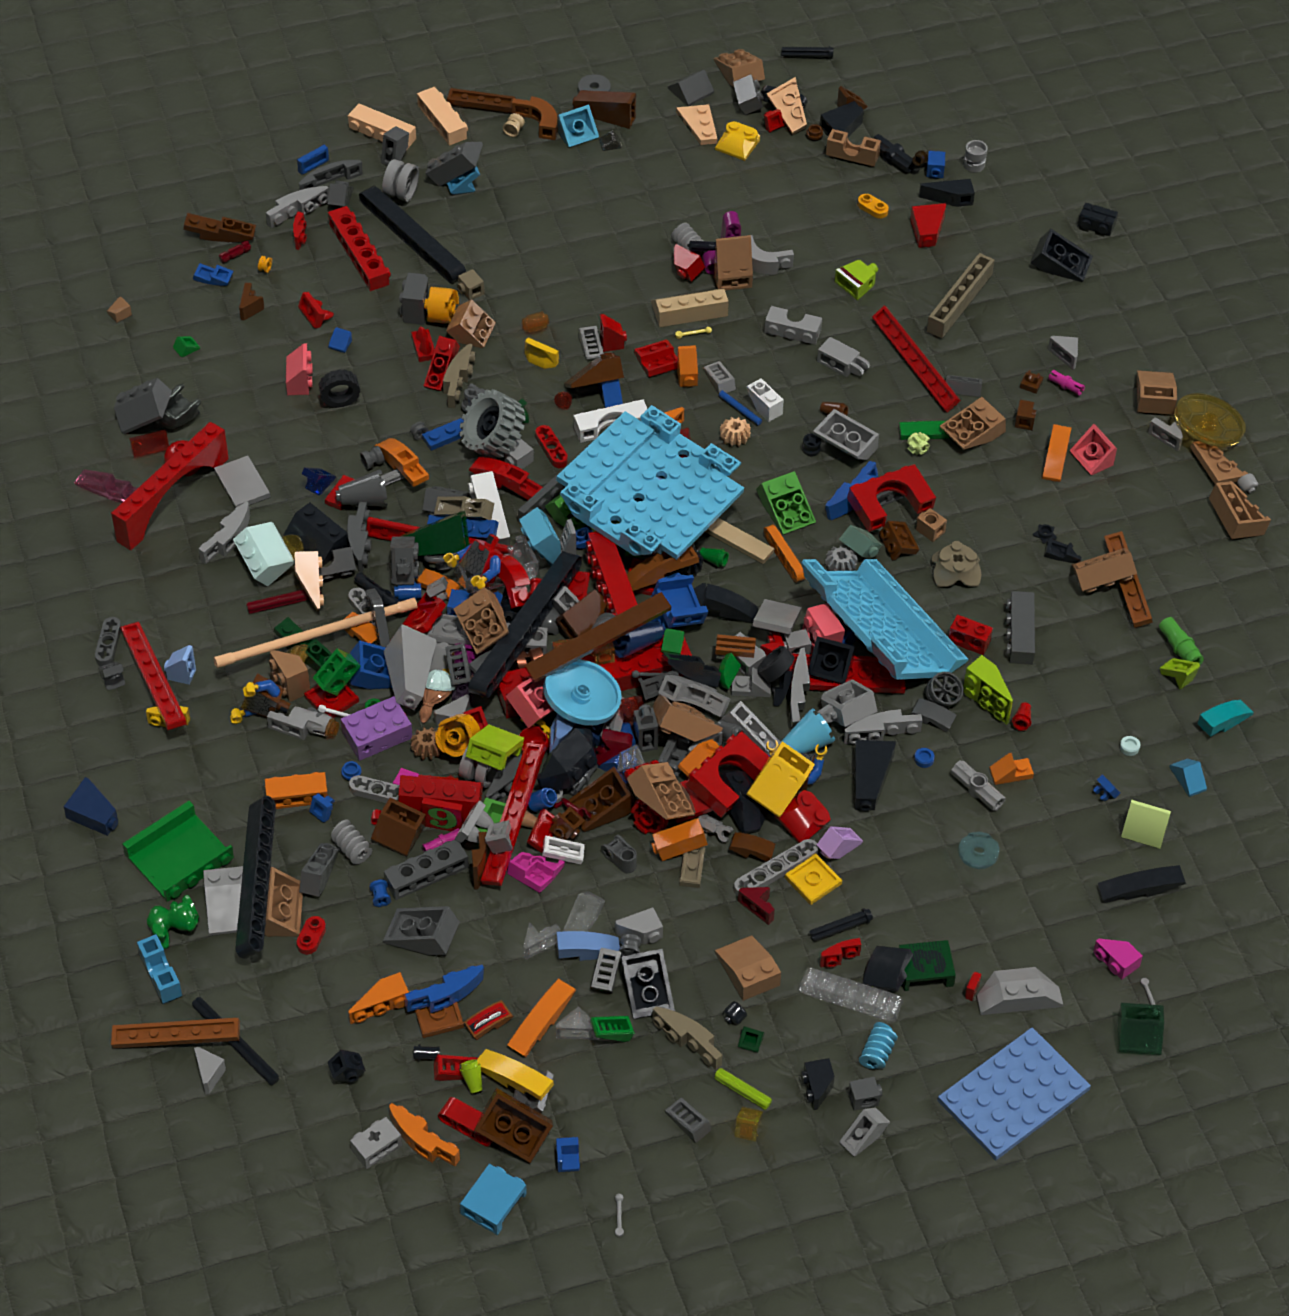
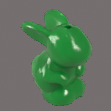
M185 895L181 903L178 904L173 901L170 904L169 910L162 906H154L147 917V925L154 935L157 934L163 949H167L170 943L168 930L171 927L180 931L191 932L197 926L200 917L190 896Z

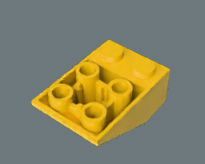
M782 741L774 749L746 795L780 817L815 764Z

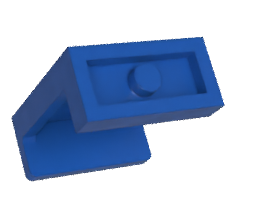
M680 575L672 578L664 577L656 583L653 590L655 595L662 592L671 605L672 610L663 614L668 628L700 624L705 621L708 610L706 606H700L692 587L693 575Z

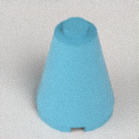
M813 708L806 713L782 740L799 753L806 754L815 750L817 744L821 748L835 741V737L831 738L829 735L832 732L831 728L819 713L817 715L814 714L815 709Z

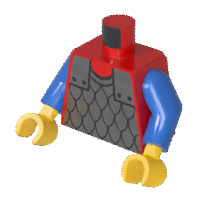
M489 534L486 541L475 539L466 548L456 552L455 556L452 553H447L443 556V559L452 568L457 565V560H459V564L474 575L470 580L471 584L478 589H482L485 587V582L494 583L496 576L500 573L503 553L495 548L499 538Z

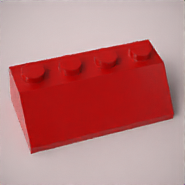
M400 775L399 802L422 812L423 798L462 804L465 821L472 807L478 801H482L483 783Z

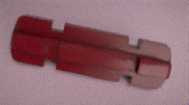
M245 241L221 253L219 259L222 263H225L249 251L251 245L248 241Z

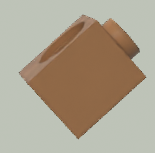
M929 508L925 513L922 512L918 516L916 530L934 542L945 533L947 520Z

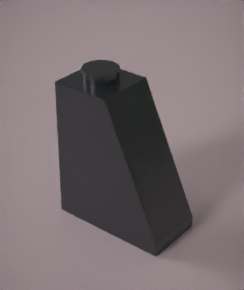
M853 101L821 114L820 126L828 137L831 130L835 129L847 132L849 138L862 124L864 111L861 106Z

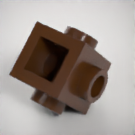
M569 807L563 814L559 812L552 819L554 824L549 830L559 839L568 840L571 838L573 840L581 832L578 828L585 820Z

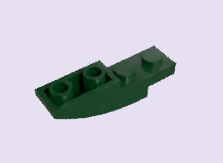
M287 617L274 627L273 632L278 637L283 638L303 632V630ZM316 638L286 647L292 654L300 656L306 665L317 672L332 655Z

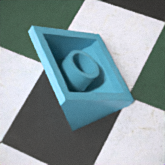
M589 105L558 115V134L568 147L599 137Z

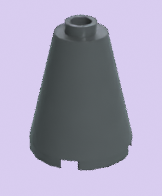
M376 470L338 486L339 490L335 491L337 502L341 501L342 505L358 506L359 502H367V506H388V503L384 502V500H387L384 478L379 477L382 471Z

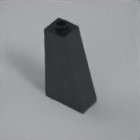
M856 740L855 810L875 811L894 758L896 741Z

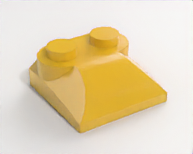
M733 121L726 125V131L715 146V150L745 161L759 143L760 135L756 129Z

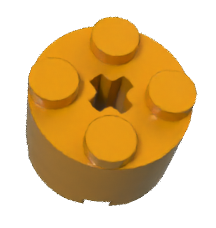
M430 287L429 298H426L424 302V308L428 312L427 322L450 323L456 311V304L459 305L457 290Z
M456 714L440 722L435 733V740L438 748L443 753L458 757L464 754L469 744V739L480 731V727L473 716L469 714Z

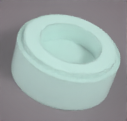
M1126 736L1121 740L1120 750L1123 754L1134 756L1139 752L1140 741L1137 738Z

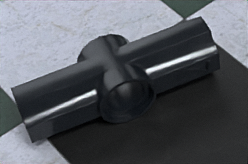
M879 134L874 136L873 139L881 140L879 153L882 154L886 163H894L908 173L914 170L916 165L912 161L913 158L905 153L902 145L899 143L892 144Z

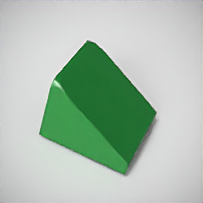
M178 336L173 348L180 357H185L199 350L200 346L191 336Z
M666 628L661 652L681 654L684 643V631Z

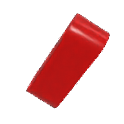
M450 1097L438 1113V1118L447 1126L488 1147L493 1142L474 1130L482 1112L454 1097Z

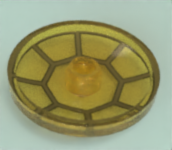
M1200 393L1185 395L1178 401L1174 410L1177 423L1188 435L1211 446L1230 447L1236 445L1241 441L1246 430L1244 419L1240 413L1230 404L1214 396Z

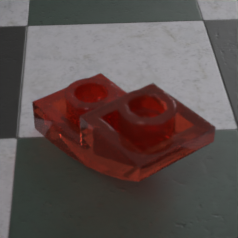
M642 696L621 699L620 710L622 715L628 719L634 718V711L639 710V707L644 705Z

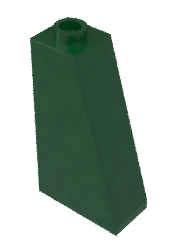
M460 511L400 536L415 537V543H419L418 556L456 553L470 545L465 511Z

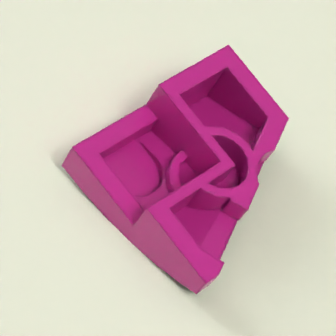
M521 852L509 861L507 874L540 893L559 874L565 862L563 860H559L558 863L546 861L544 856H533L530 853Z

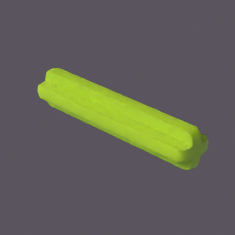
M722 1068L716 1071L714 1078L763 1109H767L771 1105L772 1099Z

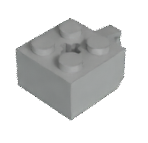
M852 679L824 692L821 697L823 708L817 711V714L819 713L827 723L835 721L844 727L850 726L854 722L877 712L874 692Z

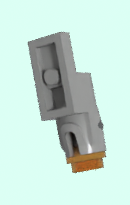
M295 706L289 716L270 711L267 715L269 729L305 740L309 732L328 738L335 737L340 726L336 719L319 712L313 707L304 709Z

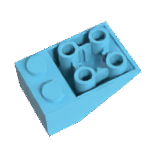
M536 507L519 519L523 526L521 531L529 538L528 544L533 551L537 550L542 559L545 558L548 564L552 566L561 553L560 540L547 515Z

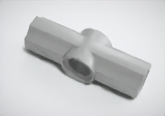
M958 761L951 769V774L968 788L970 796L979 798L990 809L996 811L1005 802L1006 798L988 783L987 776L980 772L977 773L965 761Z

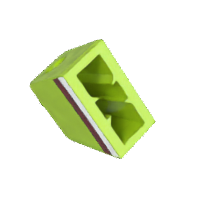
M856 260L836 269L835 283L856 300H859L874 286L878 267L875 263L867 266L861 260Z

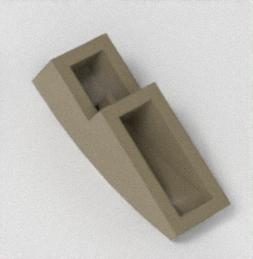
M466 496L437 497L434 515L448 517L460 511H465L466 518L491 520L495 503L487 499H470Z

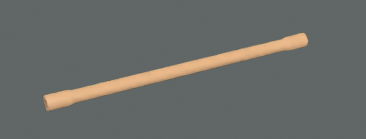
M411 598L384 607L385 616L417 609V602L415 598ZM370 611L233 653L222 654L213 657L216 668H220L271 650H277L374 621V615Z

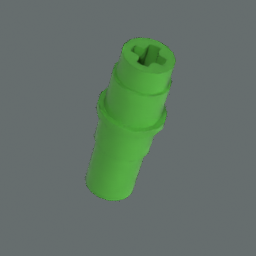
M1172 617L1162 620L1159 624V629L1168 639L1174 653L1180 656L1182 660L1198 662L1201 665L1204 658L1196 647L1193 638L1189 637Z

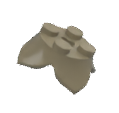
M954 541L933 554L932 562L936 563L933 577L937 587H948L958 580L967 586H979L981 569L978 562H980V559L970 547L959 541Z

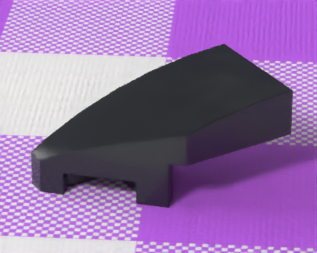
M788 669L780 676L779 687H772L774 706H780L788 692L793 672L791 669Z

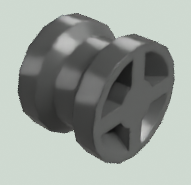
M625 934L621 937L622 946L619 948L621 956L640 953L638 947L641 946V938L639 936Z

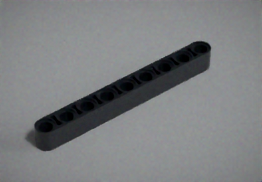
M372 186L359 193L361 203L449 283L458 280V276L466 272L464 265L378 187Z
M267 795L253 802L249 806L235 946L238 956L242 959H248L255 955L264 946L276 813L275 801Z

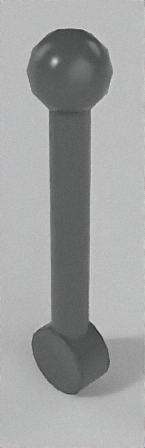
M635 670L632 672V676L634 678H637L639 676L654 677L666 673L667 671H663L661 673L638 672L637 670Z

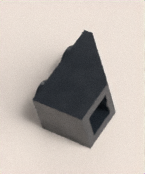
M829 1058L805 1062L804 1070L801 1071L802 1083L806 1084L808 1089L806 1090L807 1101L812 1103L813 1110H817L834 1085L835 1076Z

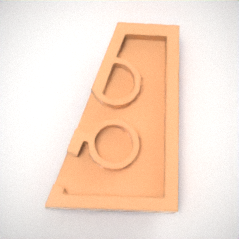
M795 77L767 93V97L774 108L781 110L783 121L792 135L807 127Z
M709 105L676 108L677 115L682 117L686 126H689L691 133L700 145L717 144V135Z

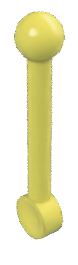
M706 327L705 329L689 332L677 331L675 337L680 339L686 335L705 332L709 334L712 332L711 327Z

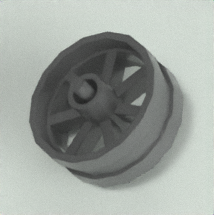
M951 672L937 673L926 686L928 701L946 709L954 706L963 695L961 680ZM938 678L943 679V685L940 683ZM933 682L938 688H933ZM949 695L956 698L954 702H951Z

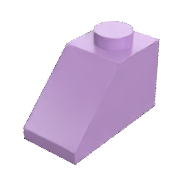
M830 826L817 843V846L821 849V854L826 858L840 859L861 845L863 840L851 828Z

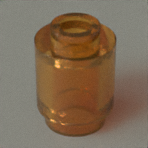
M542 311L527 315L522 319L524 331L530 333L547 329L549 324L548 315Z

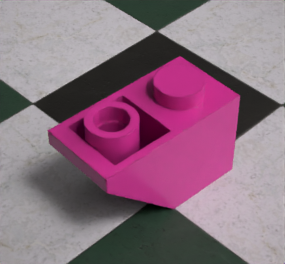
M1098 939L1093 950L1095 956L1100 961H1103L1110 971L1121 980L1140 967L1143 957L1140 952L1126 941Z

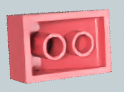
M529 678L506 695V698L528 728L554 712L544 695L543 684L545 678L534 683L532 678Z

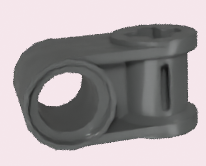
M620 835L614 836V840L601 846L604 856L622 872L632 873L636 870V850Z

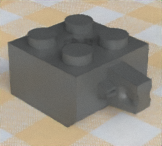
M408 273L406 280H403L402 290L404 291L400 292L399 303H402L400 315H403V323L425 325L427 309L424 308V302L426 298H429L428 277L425 274Z
M392 537L390 545L391 583L396 585L414 584L419 572V561H415L418 560L419 543H415V537Z

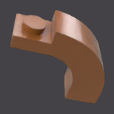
M531 96L530 101L513 98L512 114L516 113L522 117L537 120L540 123L539 138L556 140L558 117L551 104Z

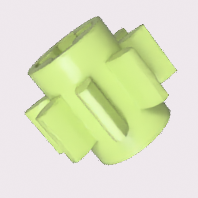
M921 432L913 433L908 438L907 443L910 446L907 449L913 454L922 455L930 447V444L927 442L930 438Z

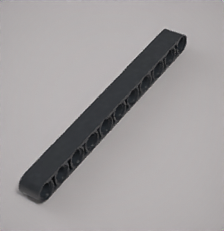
M565 551L560 553L508 626L509 633L498 640L471 678L468 687L470 693L486 698L492 695L554 607L552 599L563 586L568 587L579 571L582 564L581 556Z

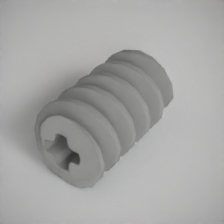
M688 223L680 224L671 234V238L678 245L688 250L687 244L690 241H704ZM692 251L700 255V257H702L705 253L701 251Z
M348 819L341 821L334 827L331 839L336 842V845L353 864H360L370 857L373 849L369 848V842L365 841L362 835L360 836V832L355 830V826L351 825Z

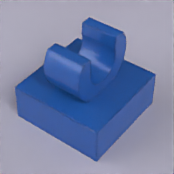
M1103 774L1097 779L1101 785L1096 786L1093 791L1096 794L1104 791V794L1100 797L1103 801L1108 800L1110 794L1114 798L1121 794Z
M318 793L312 798L309 812L322 822H326L330 818L331 810L333 809L332 803L335 800L330 796L324 798Z

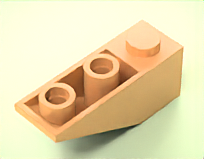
M318 551L295 552V575L316 611H320V606H324L323 594H320L319 588L323 587V576L319 575V568H322V557H318Z

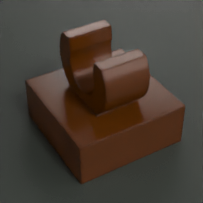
M1028 370L1020 383V388L1037 394L1044 377L1040 376V373L1036 375L1031 373V370Z

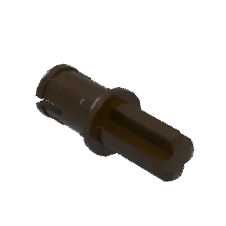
M918 151L913 157V163L917 166L924 164L928 160V151Z

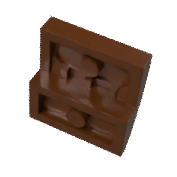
M478 832L479 849L472 850L474 890L479 889L482 884L481 877L488 859L487 843L485 840L486 832Z

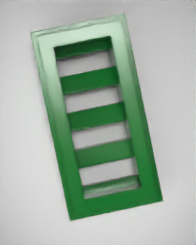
M629 1016L591 1017L590 1019L597 1038L627 1042L635 1034Z

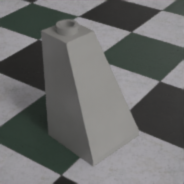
M401 624L385 648L384 655L396 703L415 710L424 695L437 639Z

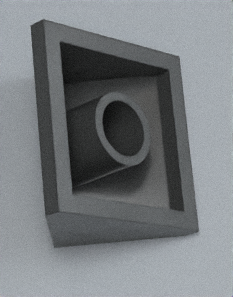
M705 69L692 73L668 86V89L687 106H691L714 94V89Z

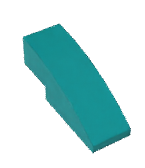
M1233 700L1217 705L1200 714L1197 724L1211 737L1221 730L1226 732L1252 716L1254 712L1242 700Z

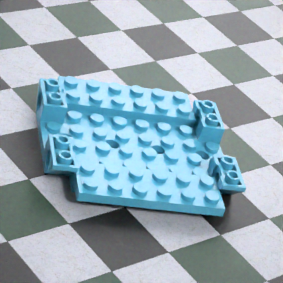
M653 405L640 416L642 421L625 411L557 475L556 481L565 486L560 495L574 517L632 555L652 554L654 551L661 554L664 551L677 560L744 492L743 486L727 477L741 465V462L712 443L706 449H703L680 434L681 423ZM684 454L688 457L681 458L679 455ZM657 476H663L666 479L659 480ZM641 498L643 501L637 502L634 499ZM617 520L620 524H613L611 521Z

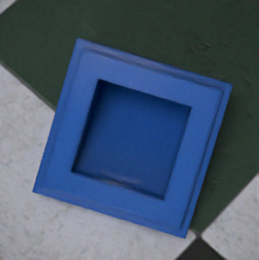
M336 327L328 348L345 353L352 342L351 332Z

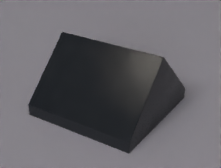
M817 636L808 669L809 674L842 684L845 683L853 665L855 646Z

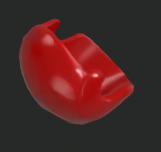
M538 726L527 727L518 735L525 738L522 752L526 743L544 744L546 750L549 748L548 736Z

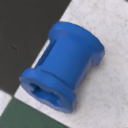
M376 880L369 885L370 890L373 892V903L376 907L386 906L391 902L390 895L387 892L388 883L385 880Z

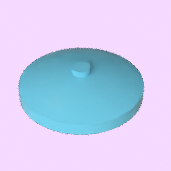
M579 659L547 676L543 684L544 695L551 708L563 718L577 724L599 725L605 723L615 716L621 704V690L615 678L603 667L587 660Z

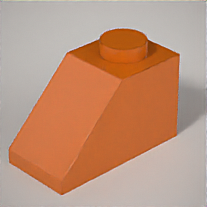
M696 345L678 347L677 374L680 387L698 386Z
M713 739L699 743L679 763L678 768L687 776L693 769H700L702 767L701 763L708 756L710 758L714 756L713 753L719 747L718 743Z

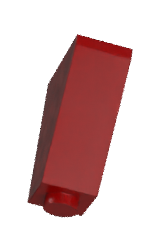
M946 203L912 206L910 219L918 248L936 246L945 218Z

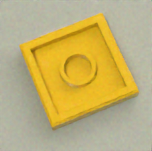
M814 854L785 874V879L810 905L842 885V879L817 854Z

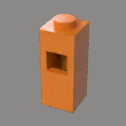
M699 818L652 834L655 841L651 843L655 855L659 854L662 861L708 845Z

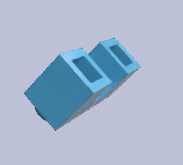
M157 934L138 941L140 957L162 1004L182 996L180 982L172 966L170 967L167 962L164 949Z

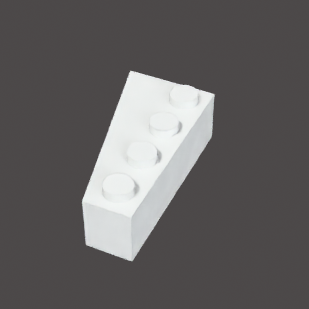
M493 471L471 475L470 483H468L471 498L487 499L495 503L491 520L499 522L496 534L499 538L498 543L509 545L510 534Z

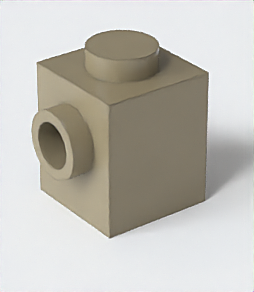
M473 269L458 276L457 288L468 300L484 295V281Z

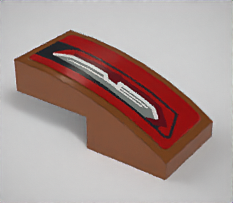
M500 1000L480 1010L464 1021L474 1038L478 1040L492 1028L499 1029L514 1016L505 1003Z

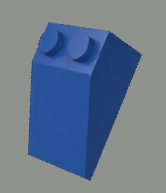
M358 641L349 654L354 657L361 667L350 679L351 685L366 689L393 688L384 655L386 647Z

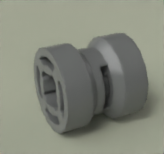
M378 446L373 447L369 452H360L361 461L366 469L373 468L374 464L380 465L385 462L383 453Z

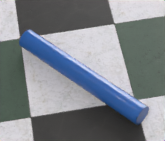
M722 390L718 396L755 424L759 426L762 423L761 418Z

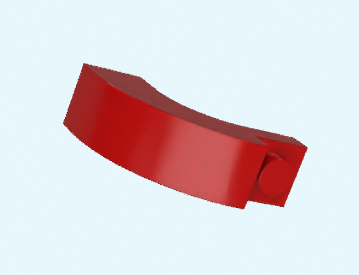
M503 555L500 573L497 576L502 579L506 586L511 609L523 607L529 598L526 587L531 584L529 577L518 560L512 556Z

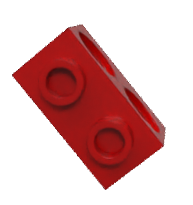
M957 614L950 627L949 638L957 646L984 655L991 642L993 628Z

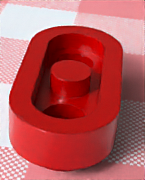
M313 916L306 920L297 938V948L300 953L309 955L317 950L326 932V924L323 918Z

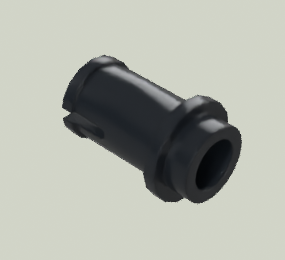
M418 1044V1046H414L413 1059H418V1061L420 1059L435 1060L437 1055L440 1054V1046L426 1047Z

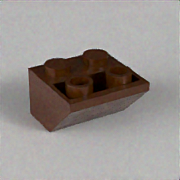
M389 798L380 813L371 841L407 857L426 825V814Z

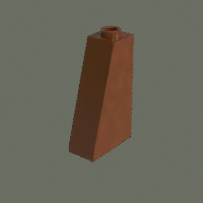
M580 90L578 95L573 98L572 105L574 109L589 105L593 119L627 129L631 128L636 119V93Z

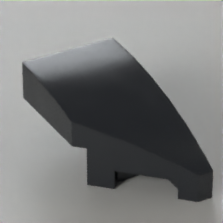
M1051 538L1048 539L1044 557L1070 563H1078L1082 559L1072 549L1073 544L1071 542L1067 545Z

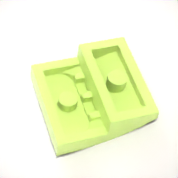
M1131 800L1121 837L1160 849L1171 811Z

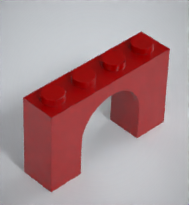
M915 464L904 466L894 472H887L883 476L871 478L860 484H854L849 488L847 496L848 501L868 532L885 526L887 514L877 500V496L882 492L895 491L904 495L917 514L925 512L929 508L933 509L936 501V496Z
M742 731L736 736L734 734L730 736L724 747L722 745L719 746L713 753L714 756L712 758L708 756L701 763L702 767L700 769L695 768L688 775L690 779L686 786L721 818L734 807L739 796L723 782L719 775L718 767L725 764L735 765L745 771L755 781L769 759V756Z

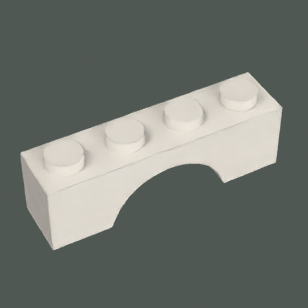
M643 399L574 415V429L580 443L595 440L601 429L611 425L625 411L642 421L640 416L647 410V406Z

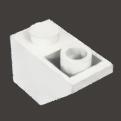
M760 378L747 386L748 393L757 412L765 420L770 422L783 414L784 399Z

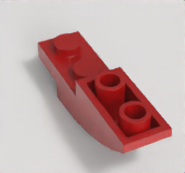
M478 457L469 468V471L474 474L493 471L496 486L499 489L504 485L527 500L531 499L543 488L528 478L530 473L501 460Z

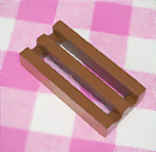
M717 634L715 654L726 655L732 653L738 657L754 658L756 638Z

